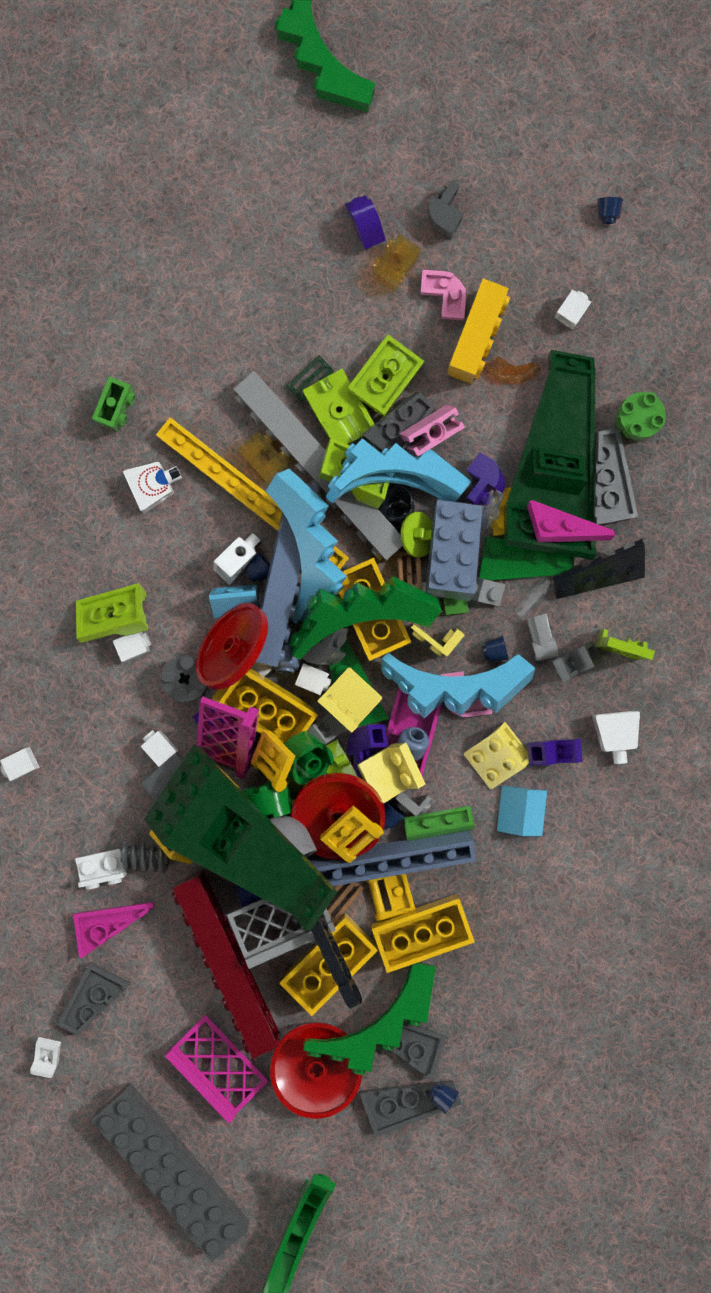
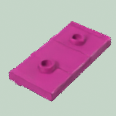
M398 688L386 733L388 746L397 743L404 729L408 727L422 729L429 738V746L424 756L415 762L423 777L442 703L428 716L423 718L421 715L411 711L408 706V694H405Z

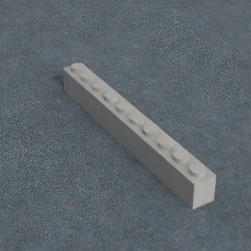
M253 371L234 388L237 394L234 397L235 400L243 408L247 406L252 411L249 414L258 425L262 422L267 428L264 432L273 442L276 439L282 445L280 450L288 459L292 456L297 462L295 467L303 476L307 473L312 478L311 485L319 487L318 492L322 490L327 495L330 491V488L327 487L330 482L318 477L325 449L258 374ZM351 491L344 493L334 503L330 502L327 498L325 499L333 509L338 508L343 513L340 517L348 526L354 525L358 530L355 534L364 544L367 541L373 547L371 552L379 561L382 558L387 561L403 547L401 534L378 509L357 501Z

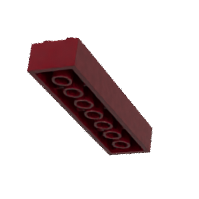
M201 870L178 881L173 887L172 897L177 906L181 905L184 912L182 913L183 921L187 927H191L194 933L192 935L193 942L197 948H201L204 954L202 961L207 969L210 968L214 975L212 982L216 990L220 989L223 994L222 1003L226 1011H231L234 1018L232 1019L233 1027L236 1032L240 1031L244 1039L242 1040V1045L247 1054L250 1053L254 1059L279 1047L281 1037L279 1029L251 970L246 964L244 955L204 871Z

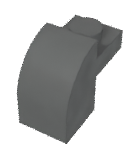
M452 180L448 187L443 186L438 198L433 195L431 196L428 208V219L431 226L450 240L462 222L464 213L450 206L459 190V184Z
M344 627L326 636L314 645L303 656V659L309 663L332 666L339 663L346 655L339 649L345 643L349 629Z
M590 641L554 659L553 663L556 674L564 682L573 678L578 673L595 667L602 662V659L594 642Z

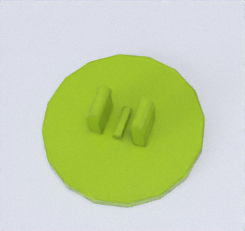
M412 512L407 515L401 528L403 547L413 557H424L429 553L432 521L423 512Z

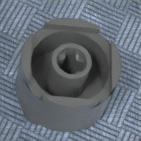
M179 656L169 661L161 674L162 686L172 699L179 702H189L199 699L206 693L208 687L202 684L196 675V657ZM183 673L191 675V678H189L190 684L182 683Z

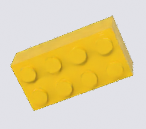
M484 278L482 279L446 375L472 384L474 379L479 380L485 365L482 357L487 359L494 341L490 339V336L495 338L502 318L498 316L504 315L510 297L506 296L509 288Z
M374 558L343 571L347 577L342 583L344 587L339 592V595L343 599L346 591L351 589L356 582L380 593V589L385 582ZM372 620L353 624L369 661L411 643L402 620Z
M252 668L238 682L226 689L217 690L212 697L216 702L246 713L250 707L258 709L256 731L260 734L263 733V730L272 731L282 743L287 742L296 734L307 731L318 716L311 705Z
M458 894L415 908L416 910L371 924L372 932L387 973L475 942Z
M344 913L334 924L336 931L332 932L353 976L378 951V946ZM317 942L281 976L279 982L311 1016L339 990Z

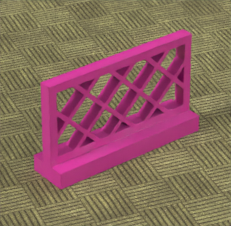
M202 697L200 700L197 745L213 761L236 769V777L241 779L245 778L251 766L259 710L250 707L246 713L206 697ZM208 708L213 709L215 713H212ZM230 716L235 717L239 720L234 721ZM218 718H222L226 723L223 724ZM207 721H211L215 726H211ZM228 729H233L236 734H232ZM220 731L224 737H221L218 732ZM227 742H231L235 747H231ZM204 747H209L212 751L204 749Z
M206 1014L173 1047L165 1052V1057L228 1123L236 1117L235 1115L268 1082V1079ZM206 1022L212 1028V1037L198 1038V1028ZM196 1031L195 1038H189ZM214 1031H215L221 1038H214ZM185 1041H195V1054H184L179 1047ZM198 1041H211V1054H197ZM214 1041H224L228 1045L227 1054H214ZM230 1048H231L236 1054H230ZM189 1058H195V1064ZM197 1058H211V1071H201L197 1067ZM214 1058H227V1071H213ZM230 1058H241L243 1061V1071H230ZM246 1065H247L252 1071H246ZM213 1074H227L226 1087H216L213 1084ZM229 1074H243V1087H229ZM246 1074H256L261 1081L255 1087H245ZM221 1091H226V1097L221 1093ZM229 1091H243L242 1101L236 1107L229 1101ZM245 1091H250L249 1094L245 1097Z

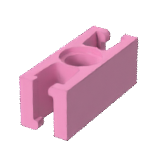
M446 404L399 433L404 442L408 441L411 443L414 441L413 438L419 435L422 437L413 446L409 445L406 447L408 452L418 457L465 428L463 422L456 420L454 417L450 418L451 423L445 426L443 424V421L452 414L454 417L459 415L456 407ZM432 426H435L434 433L430 435V428Z

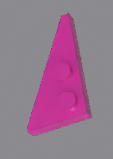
M530 500L527 505L538 542L612 540L615 536L614 530L539 502Z
M154 901L74 913L73 918L79 958H83L155 907Z

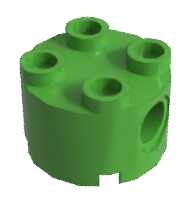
M652 392L634 393L626 398L617 409L615 416L616 428H620L621 435L631 441H645L659 432L665 424V408L661 400Z

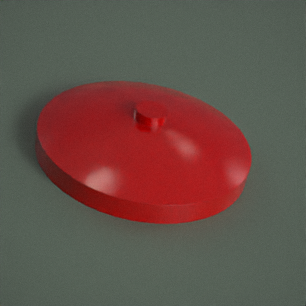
M242 603L225 612L214 623L201 644L196 660V675L202 684L213 690L226 689L238 682L251 669L258 659L267 638L268 619L263 610L252 603Z
M330 773L312 779L298 792L292 807L291 817L302 823L309 832L317 849L314 854L327 859L344 860L320 840L321 834L352 806L356 807L373 823L378 824L383 830L385 826V808L378 792L363 779L350 774ZM364 830L346 848H351L368 831ZM375 838L356 857L368 852L376 845L380 838Z
M324 1022L304 1023L286 1033L280 1040L279 1047L275 1048L270 1064L271 1083L280 1102L291 1112L310 1119L326 1118L345 1109L356 1096L361 1085L362 1075L352 1073V1069H349L347 1066L348 1058H344V1061H336L330 1059L331 1055L321 1054V1057H313L307 1055L308 1051L303 1049L305 1038L328 1039L348 1035L342 1029Z

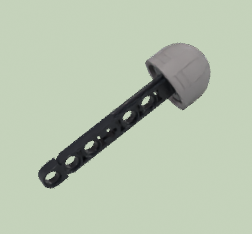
M288 816L269 818L305 857L317 851L309 832L298 820ZM322 914L311 932L334 981L339 987L338 989L345 1004L351 1009L362 1004V997Z

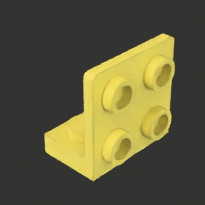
M415 623L411 626L414 630L412 635L421 642L426 639L432 644L430 649L440 657L443 654L448 656L465 635L458 628L455 631L450 629L442 639L445 642L442 646Z
M348 668L323 694L318 702L352 733L382 700V696L356 672Z
M506 722L499 725L491 735L464 753L466 759L490 789L515 775L529 763L528 751Z
M407 743L391 744L358 764V769L364 781L369 783L378 792L383 803L406 789H419L425 785Z

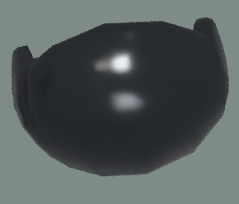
M398 486L387 490L385 500L380 505V510L389 522L396 524L403 523L407 515L414 512L415 509L412 493L408 489Z

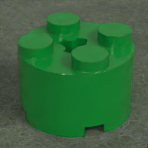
M303 731L283 743L295 755L288 775L298 784L306 785L316 777L329 774L326 771L329 766L333 765V753L313 734Z
M288 781L286 788L281 792H277L272 787L271 782L260 784V787L257 788L251 787L242 790L267 818H276L292 813L293 801Z

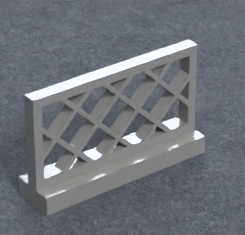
M260 899L227 914L249 969L315 940L312 932L304 929L302 926L295 931L286 928L292 914L264 899ZM263 904L273 907L268 920L255 915L258 907ZM326 908L323 914L331 932H334L336 929ZM254 909L252 914L247 911ZM275 909L288 913L283 926L271 922ZM245 914L251 918L247 928L244 929L236 925L233 917ZM254 918L266 923L262 935L249 931ZM269 924L282 929L277 939L271 940L264 937ZM239 931L244 932L243 938L241 937ZM284 931L290 932L286 935H283ZM247 934L260 939L257 947L247 951L244 945ZM263 940L267 941V943L261 945Z

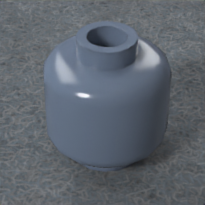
M288 640L287 642L284 641L282 650L285 651L283 663L278 664L277 668H273L280 675H293L301 666V660L293 657L290 640Z
M408 727L403 730L397 743H407L414 760L418 761L424 756L429 746V738L422 729Z

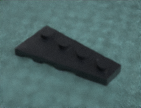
M643 540L635 541V546L624 550V547L614 550L615 554L602 559V557H598L586 567L580 565L554 576L553 584L556 599L645 578V544Z

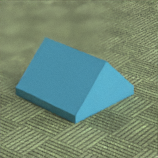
M258 584L213 588L209 594V600L214 619L220 618L225 612L242 603H252L259 607Z
M502 785L497 831L519 836H542L547 790Z

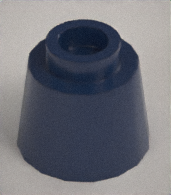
M619 197L598 198L599 219L602 220L603 224H615L616 220L620 218L623 199Z
M257 553L246 566L247 571H245V574L252 582L256 580L260 582L267 578L270 563L262 554Z
M503 635L485 642L486 646H482L485 660L490 659V662L509 660Z
M387 801L384 803V830L392 829L405 817V814L392 802Z
M436 1083L429 1096L432 1097L431 1102L446 1114L454 1103L459 1091L444 1083L440 1085Z

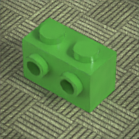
M109 376L92 420L96 424L116 432L119 431L120 427L123 428L127 420L126 411L128 406L131 407L136 397L133 387Z

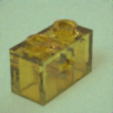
M398 234L396 239L391 238L385 247L386 253L382 258L378 257L371 267L374 269L372 277L393 292L397 290L419 259L422 250L401 234ZM396 258L399 259V264H391V260L395 261Z
M257 431L238 448V451L264 481L270 485L277 473L290 468L287 464L289 459L281 450L277 452L272 447L274 442L266 433L261 435ZM263 452L266 455L269 454L270 460L268 462L266 460L261 461V454Z

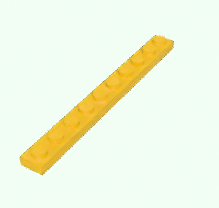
M170 417L157 432L156 436L278 531L282 511L270 495ZM334 547L333 550L335 552L329 560L341 570L349 560V557Z

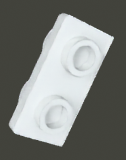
M118 848L76 858L80 878L78 887L85 886L86 890L99 887V883L108 881V885L122 882L121 878L127 875L121 863L122 849Z

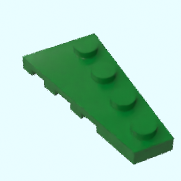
M485 537L479 578L493 581L557 576L573 569L575 557L507 546L504 539Z
M346 638L345 643L339 649L346 655L339 663L329 666L333 684L348 668H351L371 686ZM380 702L360 722L358 727L389 719Z

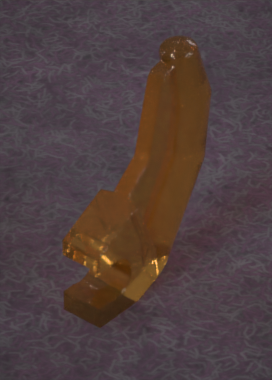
M499 356L495 358L498 363L497 368H492L489 362L484 365L488 374L498 383L520 384L533 379L541 370L539 364L531 362L514 366Z

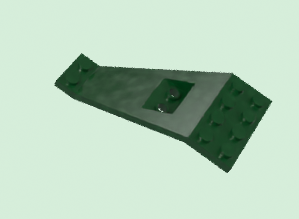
M551 350L548 355L549 374L504 507L505 545L593 560L596 556V541L538 542L527 508L529 501L533 500L593 522L595 360L593 357Z
M194 744L186 754L184 760L144 818L145 822L164 846L289 912L306 930H312L338 892L198 745Z

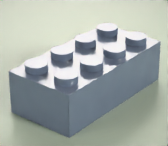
M437 500L433 509L432 540H430L425 592L440 598L471 601L475 595L483 506Z

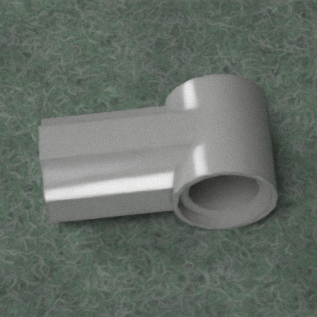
M547 614L527 618L532 639L531 648H534L535 662L558 657V647L555 638L552 637Z

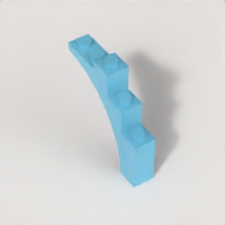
M361 439L357 445L352 443L344 453L347 458L342 464L344 466L343 469L340 471L342 476L340 478L335 476L327 486L330 488V491L325 498L334 503L344 493L356 487L370 483L389 482L421 489L443 501L456 502L472 481L431 449L418 457H413L395 443L390 450L385 448L380 453L364 439Z
M287 469L274 476L266 492L278 504L287 518L300 553L302 570L301 589L295 606L294 616L291 619L297 624L309 616L307 602L312 595L316 594L319 588L336 596L343 589L342 583L347 576L329 560L335 552L333 548L338 541L320 525L326 516L324 513L329 505L294 472Z
M389 653L382 658L381 662L383 675L387 679H392L396 682L400 690L408 694L409 708L412 712L421 715L423 718L428 716L442 702L445 703L450 711H455L461 716L478 699H480L484 707L497 713L533 680L535 667L519 654L507 663L490 671L458 677L434 675L419 671L402 663Z

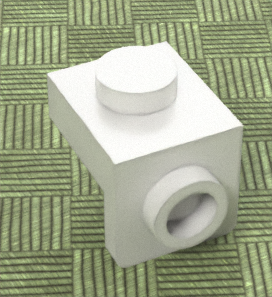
M38 1038L30 1074L47 1078L53 1077L59 1062L60 1041Z

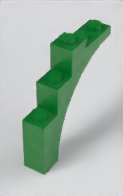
M291 0L290 9L283 8L281 16H277L274 29L277 30L278 39L297 45L294 53V59L297 60V68L317 74L313 86L316 89L317 98L369 113L375 93V82L358 76L343 66L331 54L322 41L314 23L311 0Z
M394 576L382 585L380 593L356 582L351 589L346 591L343 599L319 588L316 594L312 595L307 602L309 616L303 621L298 633H294L290 640L292 655L301 660L314 645L326 636L360 622L396 619L413 622L429 628L442 611L438 598Z
M420 962L410 965L407 978L399 995L390 1007L374 1022L359 1031L342 1037L328 1039L305 1038L304 1051H308L307 1055L313 1057H321V1054L331 1055L330 1059L336 1061H344V1058H348L347 1066L355 1074L365 1075L366 1071L372 1072L376 1044H380L379 1048L385 1050H393V1047L399 1048L404 1019L407 1020V1024L420 1026L421 1022L427 1023L436 966Z
M314 1174L310 1180L306 1179L302 1185L293 1213L286 1223L280 1244L273 1254L260 1293H288L313 1228L326 1202L334 1191L336 1183L330 1181L331 1179L328 1176Z

